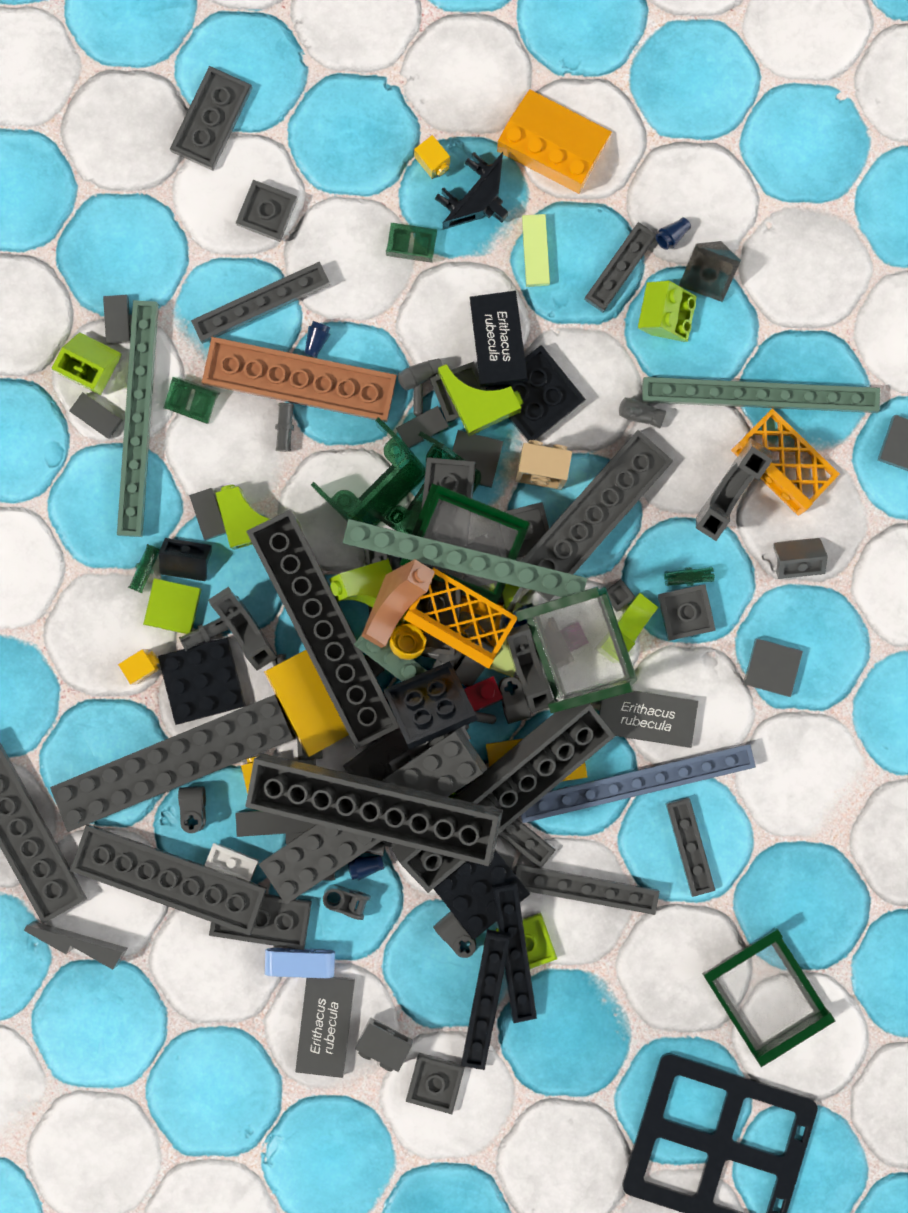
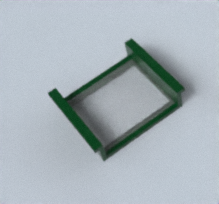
M432 483L411 535L516 560L530 523ZM402 558L399 565L403 566L412 560ZM422 563L430 569L434 567L495 604H498L506 583ZM436 574L434 575L433 579L445 583L444 579ZM448 582V585H450V586H452V587H456V586H454L453 584H451V583Z
M597 586L515 612L518 621L527 620L554 699L548 704L550 713L634 691L632 685L637 681V677L606 587L598 589Z
M775 927L765 936L707 972L702 973L760 1067L765 1066L835 1022L834 1017L824 1006L783 941V936Z

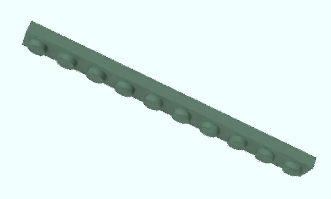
M133 300L117 524L118 536L143 537L159 304L155 301Z
M644 377L642 381V402L878 413L880 411V388Z
M348 519L343 544L408 560L416 559L421 563L559 597L584 591L587 582L585 577Z

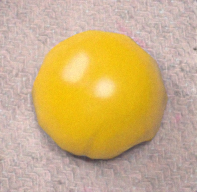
M403 623L394 628L389 639V646L393 654L404 660H412L420 656L426 645V637L422 630L413 624Z

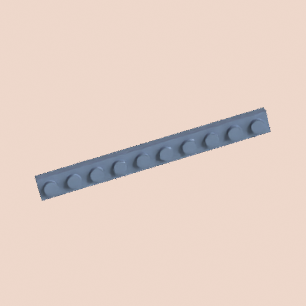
M740 745L549 791L521 815L522 823L756 768L751 745Z

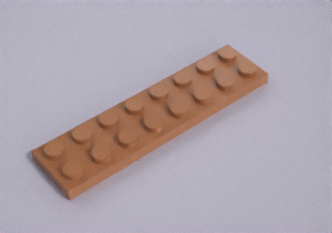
M211 337L202 384L388 422L397 375Z

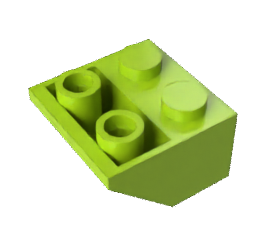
M671 281L647 282L638 329L652 336L688 342L697 296Z
M79 332L61 348L51 369L57 374L101 396L122 353Z

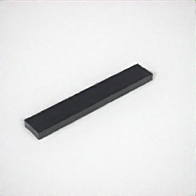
M514 880L492 885L498 931L511 933L505 965V977L513 1023L537 1019L517 882Z
M489 929L486 931L461 1066L485 1070L511 933Z

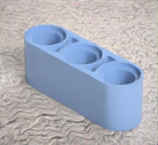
M265 949L264 974L267 976L334 977L335 951Z

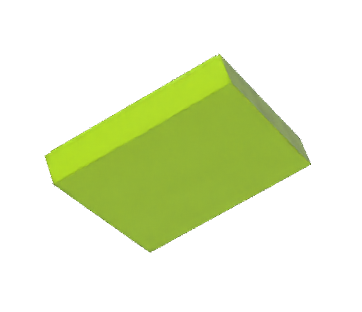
M154 578L143 625L184 634L192 632L202 589Z
M541 912L523 918L530 969L557 960Z

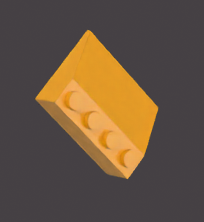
M529 89L498 139L497 152H503V155L580 194L612 131Z

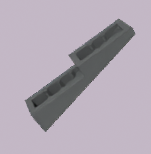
M36 921L31 922L24 929L25 932L64 954L69 953L75 948L112 970L119 965L128 949L127 947Z

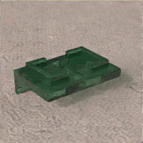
M391 223L386 256L432 263L437 229ZM411 233H415L413 252L408 253Z
M174 376L172 377L163 408L209 424L220 392ZM192 389H194L195 394L192 400V404L190 410H187L186 408L191 395Z

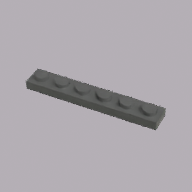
M319 261L191 320L203 344L211 340V337L225 334L329 286L330 283Z
M517 864L515 874L529 892L656 915L660 892L658 889Z

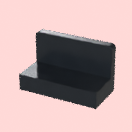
M165 538L159 551V573L161 575L206 581L207 564L212 553V545Z

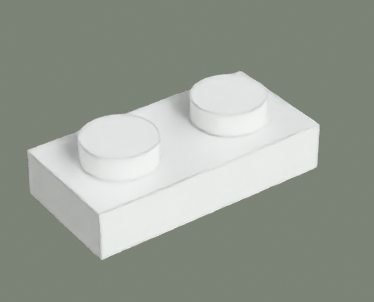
M213 843L204 866L251 882L259 860L218 843Z

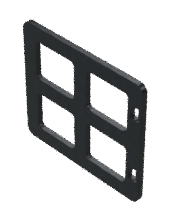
M666 1053L661 1056L622 1181L623 1190L629 1196L682 1213H744L713 1202L724 1163L727 1160H731L776 1175V1181L766 1213H778L773 1210L776 1198L783 1200L780 1213H787L818 1111L817 1104L809 1097L675 1054ZM677 1075L726 1090L725 1099L714 1132L709 1133L663 1117L671 1087ZM745 1098H752L795 1112L785 1151L782 1155L755 1148L732 1139ZM798 1125L805 1127L801 1140L794 1138ZM657 1138L666 1139L707 1153L706 1162L695 1195H688L644 1180Z

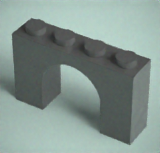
M752 438L749 439L696 516V529L717 541L729 524L730 514L742 493L754 478L759 480L773 461L772 453L769 449Z

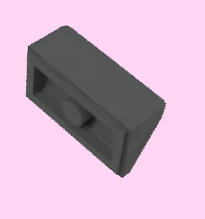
M480 638L482 647L492 652L494 647ZM465 655L459 662L455 672L460 683L470 687L486 667Z

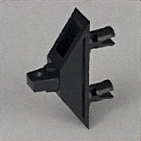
M475 152L472 153V160L469 158L466 160L465 165L469 166L481 177L463 199L458 200L445 187L442 188L443 196L440 194L436 195L435 200L450 211L448 217L443 221V230L479 220L485 216L488 218L493 216L501 223L508 217V211L501 205L503 201L498 197L503 152L490 165Z

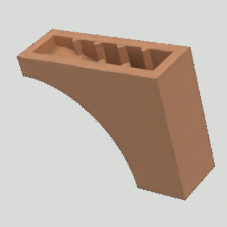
M414 559L386 574L362 637L380 648L385 647L394 628L407 609L420 596L427 593L435 571Z

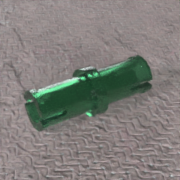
M149 544L146 545L140 562L135 565L137 569L128 586L129 589L143 593L150 574L153 575L154 573L153 566L160 549Z
M686 567L685 570L665 571L664 580L667 579L665 585L686 584L687 586H693L694 583L714 582L715 575L714 573L711 574V572H714L713 567L698 569Z

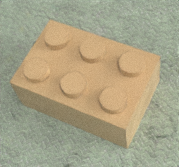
M535 440L523 443L515 482L562 490L568 479L572 451H568L567 447L554 444L553 447L543 446V442Z

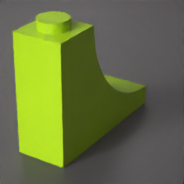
M447 364L438 368V374L468 436L474 435L520 413V405L523 404V401L518 391L513 392L511 386L495 391L479 390L461 382L451 372Z
M234 484L221 487V491L216 492V497L230 548L235 550L253 545L246 531L270 519L253 510L239 486L235 487Z
M386 559L359 567L330 578V588L337 602L354 600L365 603L373 608L386 574L392 572L389 560ZM406 612L401 617L396 627L403 623L410 624V622L403 619Z
M641 593L635 597L617 620L628 652L635 645V641L644 626L659 608ZM608 631L595 649L612 663H620L610 632Z

